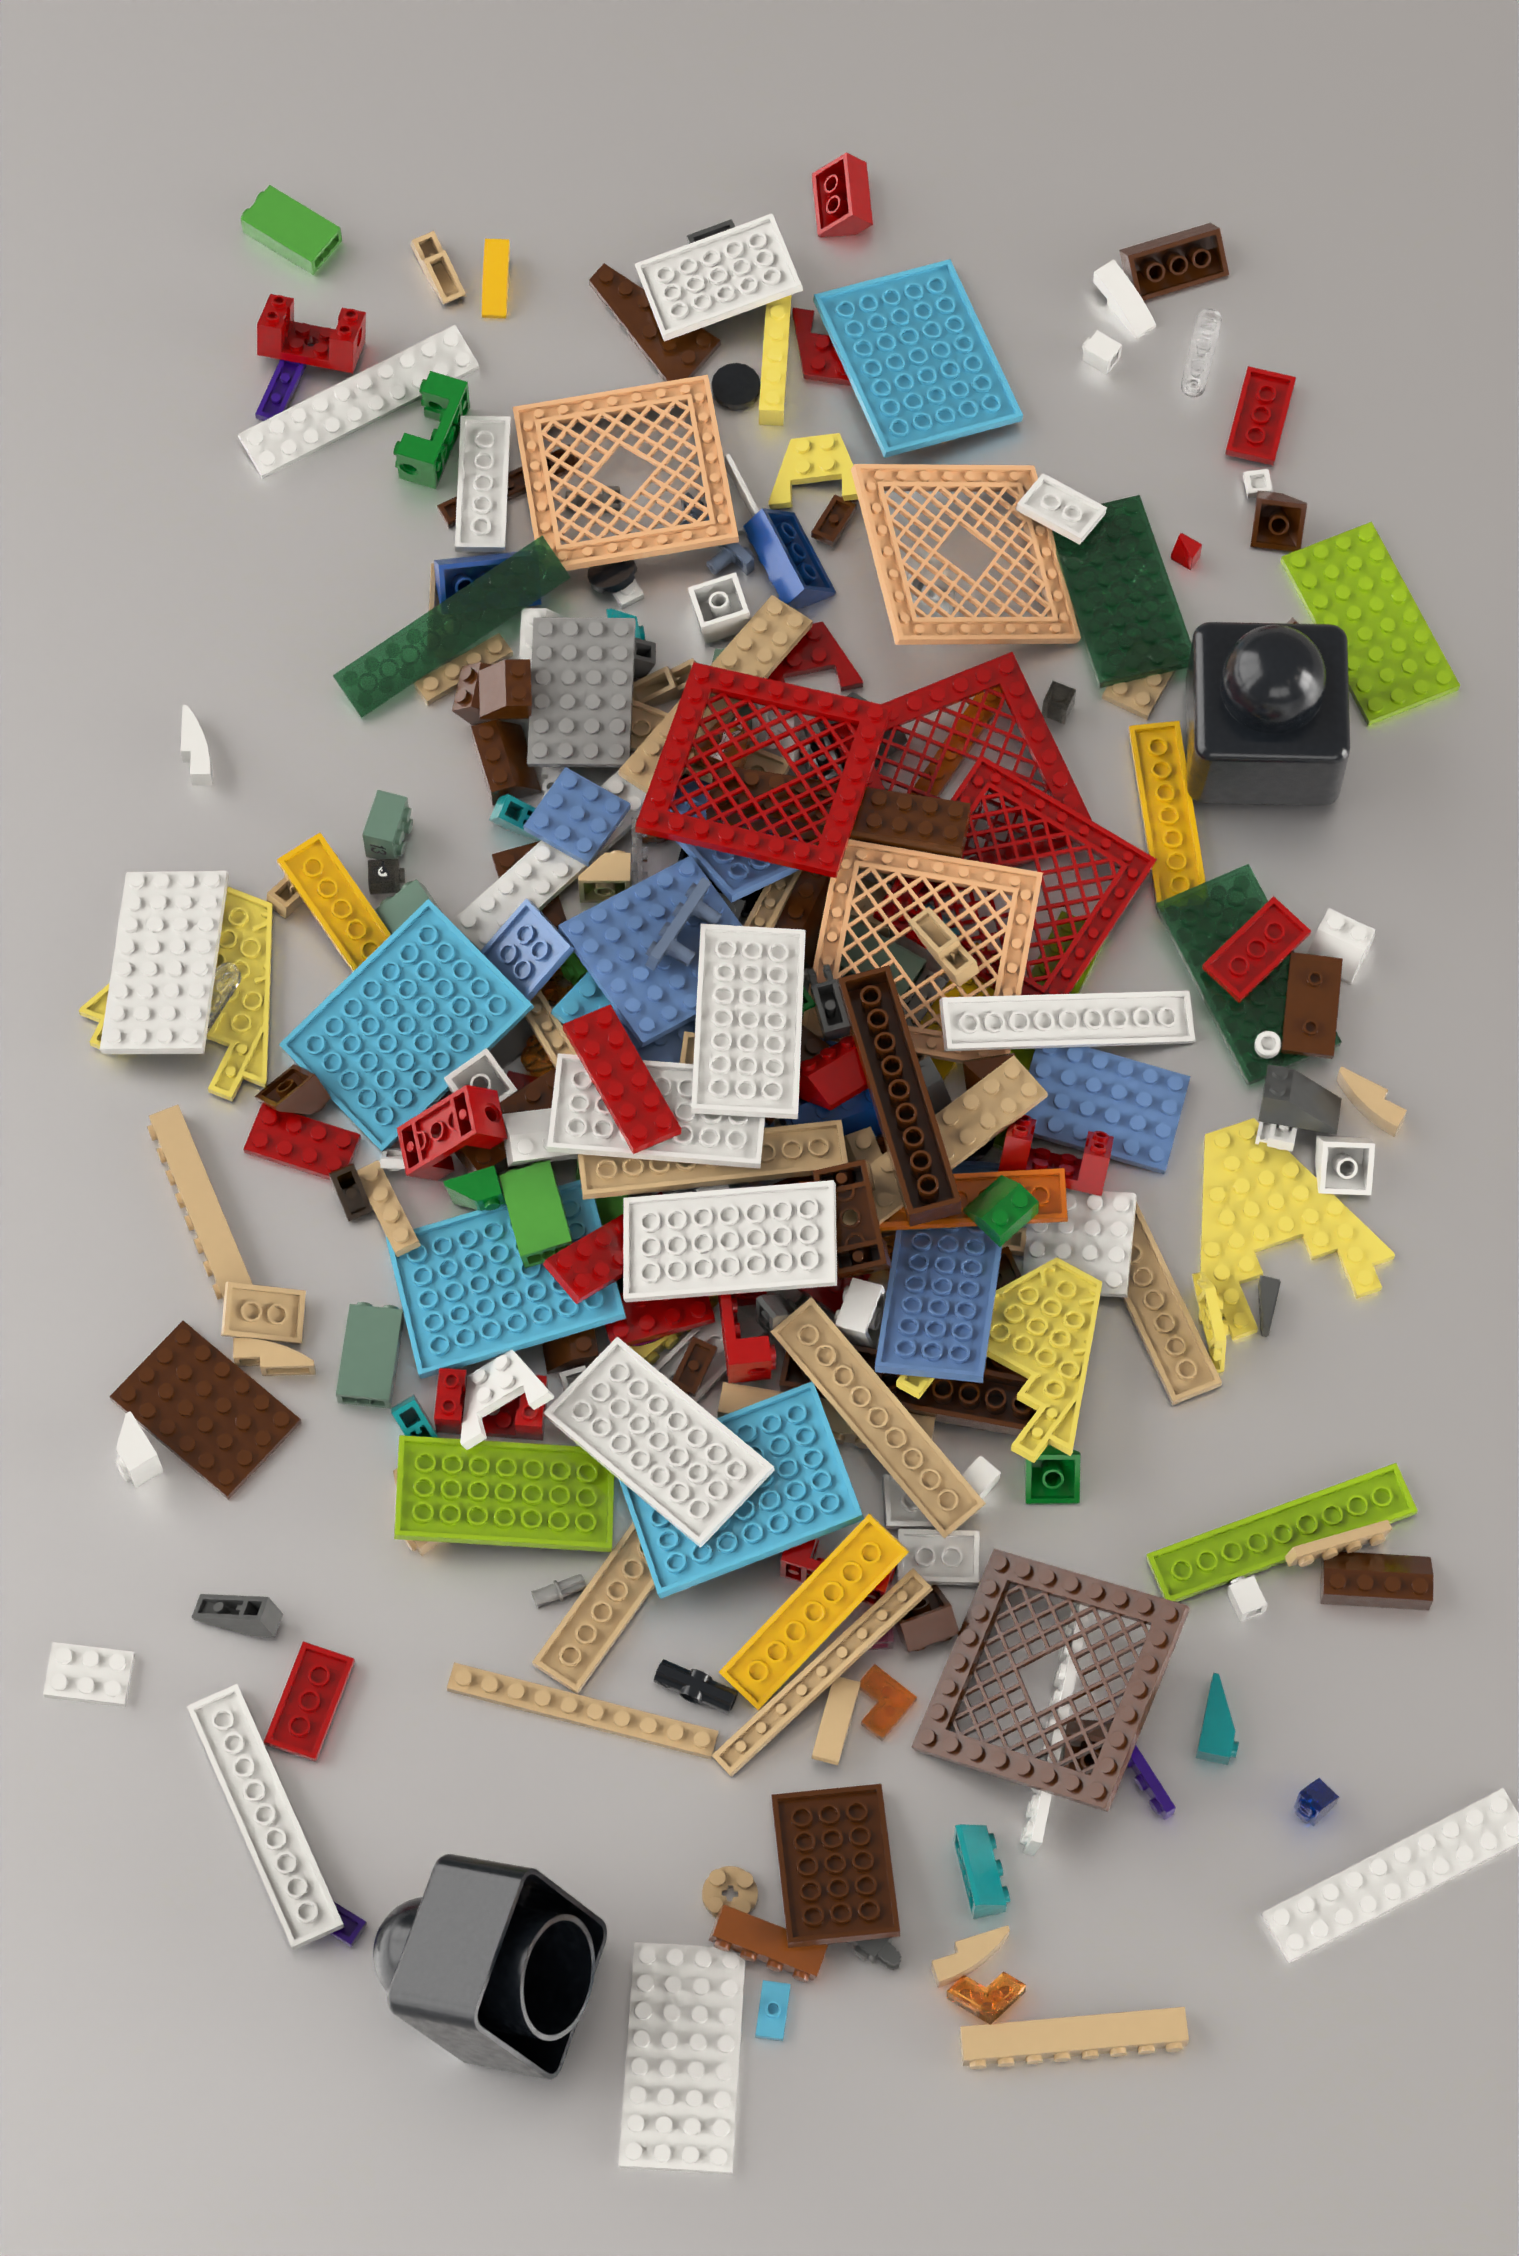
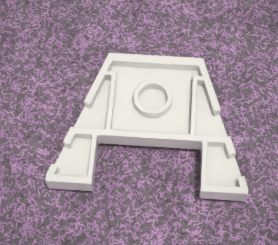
M513 1350L502 1354L467 1376L460 1440L461 1445L466 1450L487 1439L482 1418L523 1393L526 1394L528 1405L533 1410L554 1399V1395Z

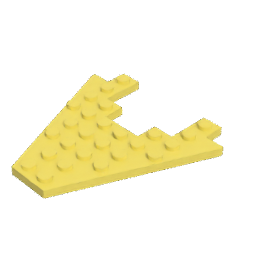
M227 887L210 1014L215 1015V1018L207 1032V1039L227 1046L228 1049L208 1087V1092L233 1102L243 1080L264 1088L267 1087L273 905L270 902ZM109 984L79 1009L81 1016L99 1022L89 1041L90 1045L97 1049H100Z
M1255 1118L1207 1133L1204 1137L1200 1272H1203L1215 1286L1216 1293L1221 1294L1223 1300V1309L1220 1310L1221 1316L1227 1321L1232 1340L1258 1332L1257 1324L1240 1284L1263 1276V1271L1255 1254L1256 1252L1301 1237L1311 1260L1336 1252L1356 1299L1381 1291L1382 1286L1373 1266L1391 1261L1395 1257L1394 1252L1334 1194L1318 1193L1317 1178L1289 1151L1268 1147L1267 1143L1264 1142L1255 1144L1259 1122ZM1200 1311L1198 1312L1199 1325L1202 1324Z
M1057 1257L996 1290L987 1357L1028 1379L1017 1393V1400L1037 1411L1012 1443L1011 1451L1033 1463L1036 1462L1048 1444L1069 1456L1073 1453L1102 1289V1281ZM900 1375L896 1380V1387L919 1399L935 1378Z

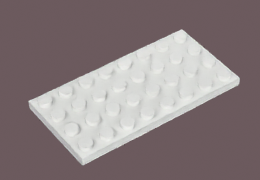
M227 871L126 872L100 1043L102 1054H204L229 880Z
M701 924L691 1113L798 1119L806 930Z
M558 1053L547 1152L761 1168L765 1117L691 1113L693 1064L643 1060L680 1125L681 1134L633 1154L578 1055Z
M834 1180L624 1198L623 1299L625 1302L837 1286L836 1184Z
M618 1337L543 1412L550 1422L700 1548L775 1471L772 1464Z
M634 1942L619 2168L732 2174L745 1959L740 1957L739 1952L731 1949L729 1952H726L714 1946Z

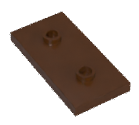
M1291 952L1281 1053L1333 1059L1343 958Z

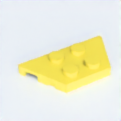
M1203 1272L1193 1273L1192 1279L1208 1353L1217 1373L1224 1372L1226 1336L1229 1335L1226 1319L1222 1320L1220 1311L1223 1309V1300L1221 1294L1216 1293L1215 1286Z

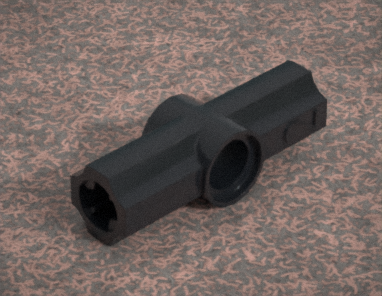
M665 1659L659 1664L653 1679L658 1685L678 1692L682 1698L698 1705L703 1703L727 1714L733 1709L738 1696L737 1690L713 1681L712 1677L697 1669L688 1670Z

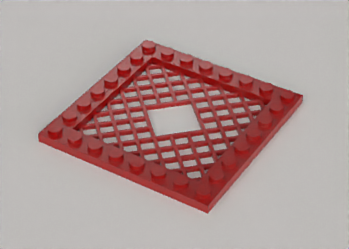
M1013 652L882 704L891 706V714L885 731L893 730L889 740L882 739L881 743L886 744V748L882 756L877 754L876 759L880 763L877 770L873 766L867 784L868 788L885 790L881 781L883 780L891 783L888 791H892L894 785L908 790L907 794L913 792L921 796L940 798L930 794L946 751L976 762L979 757L966 753L968 744L971 741L983 746L980 753L982 756H984L986 748L999 752L997 765L1000 764L1003 754L1017 759L1013 770L1004 769L1029 784L1043 788L1044 793L1048 791L1051 797L1092 820ZM999 686L1001 693L993 690V688ZM985 692L981 703L969 699ZM988 693L1002 698L998 709L984 705ZM1004 701H1006L1012 715L1001 711ZM961 702L958 712L946 708ZM965 703L978 707L974 719L961 714ZM982 709L995 714L991 725L978 721ZM938 711L935 721L924 717ZM942 712L955 717L952 728L938 723ZM999 716L1012 721L1008 732L995 727ZM959 718L972 723L968 735L955 730ZM916 720L912 731L901 727V725ZM919 721L933 726L929 737L915 732ZM835 722V723L830 724V725L833 727V726L839 724V722ZM1015 723L1023 738L1011 734ZM976 725L989 730L985 741L972 737ZM847 727L836 731L841 740L852 735ZM936 728L949 733L945 744L932 739ZM896 730L910 735L906 746L892 742ZM992 732L1006 737L1002 748L989 743ZM830 734V737H831L833 743H835L836 741L834 740V738H833L832 735ZM953 735L966 739L962 751L949 746ZM913 737L926 742L922 753L909 748ZM1009 738L1023 743L1019 755L1005 750ZM853 741L845 744L848 751H850ZM930 744L943 749L939 760L926 755ZM890 746L903 751L899 763L886 758ZM1026 746L1033 760L1022 756ZM840 747L836 748L840 757L845 755ZM907 753L920 758L916 769L903 765ZM923 760L937 765L933 776L919 771ZM1020 761L1033 766L1030 777L1016 772ZM883 763L897 767L893 779L879 774ZM900 769L914 774L910 786L896 780ZM1036 769H1038L1044 783L1033 779ZM917 776L931 781L927 792L913 787ZM992 799L986 800V803L998 807L997 810L1002 809L999 802ZM980 803L978 811L974 812V814L981 813L983 809L982 803ZM1021 811L1013 812L1015 816L1012 824H1016L1018 816L1022 817ZM999 815L995 816L994 819L990 818L993 828H995V825L999 827L1006 826L1005 823L998 821ZM1027 815L1028 820H1035L1034 818ZM978 819L973 821L974 828L976 827ZM1030 826L1033 838L1045 836L1044 828L1032 832L1034 826ZM1049 828L1050 834L1057 833L1056 831ZM1021 829L1012 830V832L1022 835V837L1015 839V841L1028 839L1026 831ZM990 834L978 836L986 840L983 847H987L989 841L992 842ZM1007 834L1005 842L996 839L997 844L1008 843L1010 838ZM1065 837L1052 839L1055 851L1067 847ZM967 838L964 851L975 849L968 846L971 838ZM1047 841L1034 843L1037 854L1050 852ZM1030 844L1016 846L1019 858L1032 855ZM1012 847L999 850L1002 861L1015 859ZM994 851L981 853L984 863L997 862ZM977 854L967 860L978 861ZM1032 861L1023 862V863H1017V864H1012V865H1007V866H1008V867H1013V868H1018V867L1023 866V865H1025V864H1027V863H1030V862H1032ZM933 882L934 888L941 885V883ZM926 885L920 894L930 892ZM950 894L940 895V898L950 896ZM928 898L922 904L925 906L928 903H933V898Z
M693 662L638 816L635 832L837 878L891 714V706ZM729 698L737 699V700H741V701H739V702H737V703H735V704H732V702L730 701ZM723 699L728 707L717 712L712 703ZM748 704L752 713L741 717L736 709ZM754 704L763 705L765 707L757 710ZM706 707H708L712 714L703 718ZM778 709L790 712L782 716ZM773 710L777 718L766 723L761 715ZM732 711L737 720L725 724L721 716ZM797 715L802 724L791 728L786 720ZM803 715H808L815 718L807 721ZM757 717L761 726L750 730L745 722ZM716 719L721 727L709 732L705 724ZM828 720L839 722V724L832 727ZM822 721L827 729L816 734L811 726ZM782 723L786 731L775 736L770 728ZM741 725L746 733L734 738L729 729ZM699 727H701L705 735L696 738ZM847 727L852 735L841 740L836 731ZM806 728L811 737L799 741L795 733ZM765 730L770 739L759 743L754 735ZM725 732L730 740L718 745L713 737ZM831 734L836 742L825 747L820 739ZM790 736L795 744L784 749L779 740ZM750 738L755 746L743 751L738 742ZM709 739L714 748L702 752L697 744ZM815 741L820 750L809 755L804 746ZM853 741L850 751H848L845 744ZM774 743L797 778L754 798L731 763ZM734 745L738 754L727 758L722 750ZM693 747L698 755L688 759ZM840 747L845 755L833 760L829 752ZM799 749L804 757L793 762L788 754ZM718 753L723 761L711 766L706 757ZM824 754L829 763L818 768L813 759ZM702 760L707 768L695 773L690 765ZM846 761L842 772L838 765ZM808 762L813 770L802 775L797 767ZM727 766L732 774L720 779L715 770ZM686 767V769L690 773V776L681 780L684 769ZM833 768L838 776L827 781L822 772ZM711 773L715 782L704 786L699 778ZM817 775L822 784L810 788L806 780ZM736 779L740 787L729 792L724 783ZM695 781L700 789L688 794L683 785ZM839 782L835 793L831 785ZM802 783L806 791L795 796L790 787ZM719 786L724 795L712 799L708 791ZM826 788L831 797L820 802L815 793ZM677 789H679L683 797L674 800ZM785 790L790 799L778 803L774 795ZM744 792L749 800L737 805L733 797ZM704 794L708 802L697 807L692 798ZM810 796L815 804L804 809L799 800ZM770 798L774 806L763 811L758 802ZM728 799L733 808L722 813L716 804ZM687 801L692 810L680 814L675 806ZM794 803L799 812L788 817L782 808ZM832 803L828 814L824 806ZM753 805L758 814L746 818L742 810ZM712 807L717 815L705 820L701 811ZM819 809L824 818L813 822L808 814ZM778 811L783 819L771 824L767 815ZM737 813L742 821L731 826L726 817ZM803 816L808 825L797 830L792 821ZM762 818L767 827L755 831L750 823ZM787 824L792 833L780 837L776 829ZM825 824L821 835L817 827ZM812 830L817 839L806 843L801 835Z
M980 755L951 798L952 801L971 803L969 822L971 832L967 833L966 839H973L975 849L964 851L963 856L977 854L978 861L983 862L981 853L994 851L997 862L990 864L1007 866L1034 860L1037 872H1042L1043 876L1057 875L1059 885L1046 887L1042 877L1041 889L1046 905L1037 906L1036 912L1047 910L1050 922L1037 924L1036 918L1034 920L1033 930L1037 942L1030 943V948L1039 947L1041 959L1030 961L1027 959L1026 972L1028 977L1024 975L1021 995L1070 994L1150 873L1157 859ZM999 798L1002 809L989 812L986 800ZM1005 802L1014 807L1006 808ZM980 803H982L984 813L974 814ZM1021 811L1023 823L1011 825L1008 813ZM1003 814L1006 826L993 828L990 817ZM1027 815L1034 818L1035 820L1028 821ZM986 818L988 829L975 831L973 820ZM1043 824L1045 836L1033 838L1030 826ZM1025 828L1028 839L1015 841L1012 830ZM1049 828L1056 831L1057 833L1050 834ZM1008 831L1010 842L997 845L994 833ZM990 834L993 845L980 848L977 836ZM1065 837L1068 849L1055 851L1052 839ZM1047 841L1050 852L1037 854L1034 843ZM1071 841L1078 844L1079 846L1072 848ZM1030 844L1032 855L1019 858L1016 846ZM1012 847L1015 859L1002 861L999 850ZM1087 850L1090 862L1077 864L1074 853ZM1069 854L1072 865L1059 867L1056 856ZM1093 854L1101 858V860L1094 861ZM1052 857L1054 869L1041 871L1039 859ZM1109 863L1112 875L1099 877L1096 866ZM1091 867L1094 878L1081 881L1078 869ZM1074 870L1077 882L1064 884L1061 872ZM903 877L908 884L916 880L912 878ZM897 878L890 890L894 894L904 888V886ZM1112 880L1103 894L1100 882ZM923 881L911 888L918 898L927 894H920L925 887ZM1096 883L1099 895L1086 897L1083 886ZM949 886V889L937 892L939 896L950 894L951 899L955 897ZM955 887L958 890V892L967 889L964 887ZM1078 887L1081 898L1068 901L1065 889ZM1061 890L1063 902L1050 904L1047 892ZM908 891L896 898L903 908L915 902ZM973 891L968 893L971 901L967 902L969 907L981 901H975ZM931 896L936 909L939 907V903L934 896ZM994 900L988 901L996 911ZM1099 900L1090 914L1087 902ZM893 901L881 908L888 918L899 912ZM956 901L953 905L948 906L950 911L954 910L957 917L960 915L959 909H964V906L957 904ZM1083 903L1086 915L1072 917L1070 906ZM916 906L917 911L911 909L907 912L911 919L922 912L919 906ZM1065 907L1068 918L1055 921L1052 909ZM942 910L941 912H939V913L937 914V916H938L942 921H943V918H942L941 913L945 912L944 910ZM978 910L973 911L981 922L989 917H979ZM878 911L874 912L873 918L883 923L884 919ZM1009 912L1003 913L999 917L1001 919L1008 918ZM903 915L892 922L899 933L910 926ZM973 919L958 921L962 927L976 924ZM994 919L997 932H999L1001 930V926L996 921V919ZM1086 920L1077 933L1074 922ZM1069 923L1072 935L1059 937L1057 925ZM953 924L949 929L956 928V926ZM1052 927L1055 938L1042 941L1039 929ZM978 929L979 935L970 938L973 942L981 940L982 943L987 938L981 929ZM914 930L904 935L908 939L927 949L921 942V940L918 938ZM993 932V933H989V934H990L991 936H993V935L996 934L997 932ZM1005 934L999 937L1001 950L1003 949V936H1005ZM966 939L960 941L967 952L972 949ZM1073 940L1064 953L1061 942ZM1056 943L1059 955L1046 957L1043 946ZM987 945L983 947V950H979L986 960L998 954L996 950L988 951ZM976 953L971 955L976 960L978 966L983 964ZM996 960L995 962L990 964V966L993 968L997 975L1000 960ZM1060 960L1050 974L1048 962ZM1043 963L1046 975L1033 977L1030 966ZM984 968L975 975L983 984L993 979L987 968ZM1040 981H1046L1043 986L1036 983ZM996 982L989 987L995 990Z

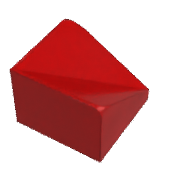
M1180 533L1170 558L1191 570L1201 556L1202 544Z

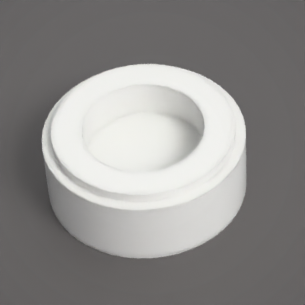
M1272 1031L1261 1032L1254 1043L1256 1053L1266 1059L1275 1057L1281 1048L1280 1037Z

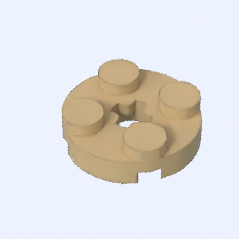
M725 1866L713 1870L703 1885V1904L715 1919L723 1905L747 1914L752 1913L758 1900V1889L753 1876L749 1872L735 1866ZM728 1888H733L734 1892L738 1893V1897H733L732 1901L729 1902L722 1893L727 1891Z

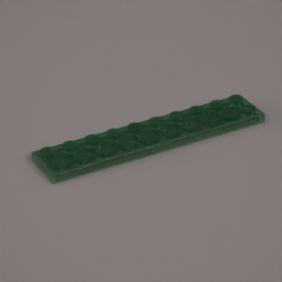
M541 536L334 674L333 678L362 719L571 577L544 537Z

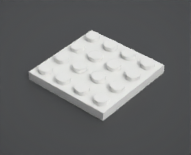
M1066 1189L1068 1222L1027 1224L1022 1276L1057 1257L1102 1281L1100 1296L1128 1298L1137 1200L1136 1193L1103 1191L1102 1196Z

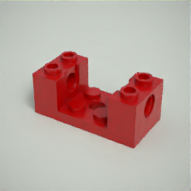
M270 294L257 323V355L353 373L365 345L366 312L342 308L338 316L336 329L294 322V298Z
M471 1085L463 1086L397 1127L406 1176L439 1181L455 1171L452 1156L450 1155L464 1146L491 1149L507 1139L497 1090Z
M1024 1114L1008 1127L998 1172L1064 1168L1067 1189L1102 1196L1113 1146V1136H1109L1102 1131H1088L1083 1157L1080 1159L1068 1153L1062 1155L1052 1153L1046 1148H1031L1036 1119H1031L1028 1115Z
M767 1291L718 1295L728 1384L771 1379V1370H776L775 1344L770 1345L769 1335L741 1338L740 1323L737 1317L739 1306L756 1305V1298L767 1294Z
M439 1368L434 1413L437 1433L461 1435L467 1384L466 1370ZM536 1375L548 1389L547 1376ZM523 1393L500 1407L496 1415H487L482 1418L486 1436L543 1441L546 1419L543 1412L547 1409V1403L533 1410L528 1405L526 1394Z
M816 1538L783 1551L780 1561V1576L804 1583L825 1561L824 1558H817L815 1560L820 1540ZM897 1565L862 1602L874 1605L890 1590Z

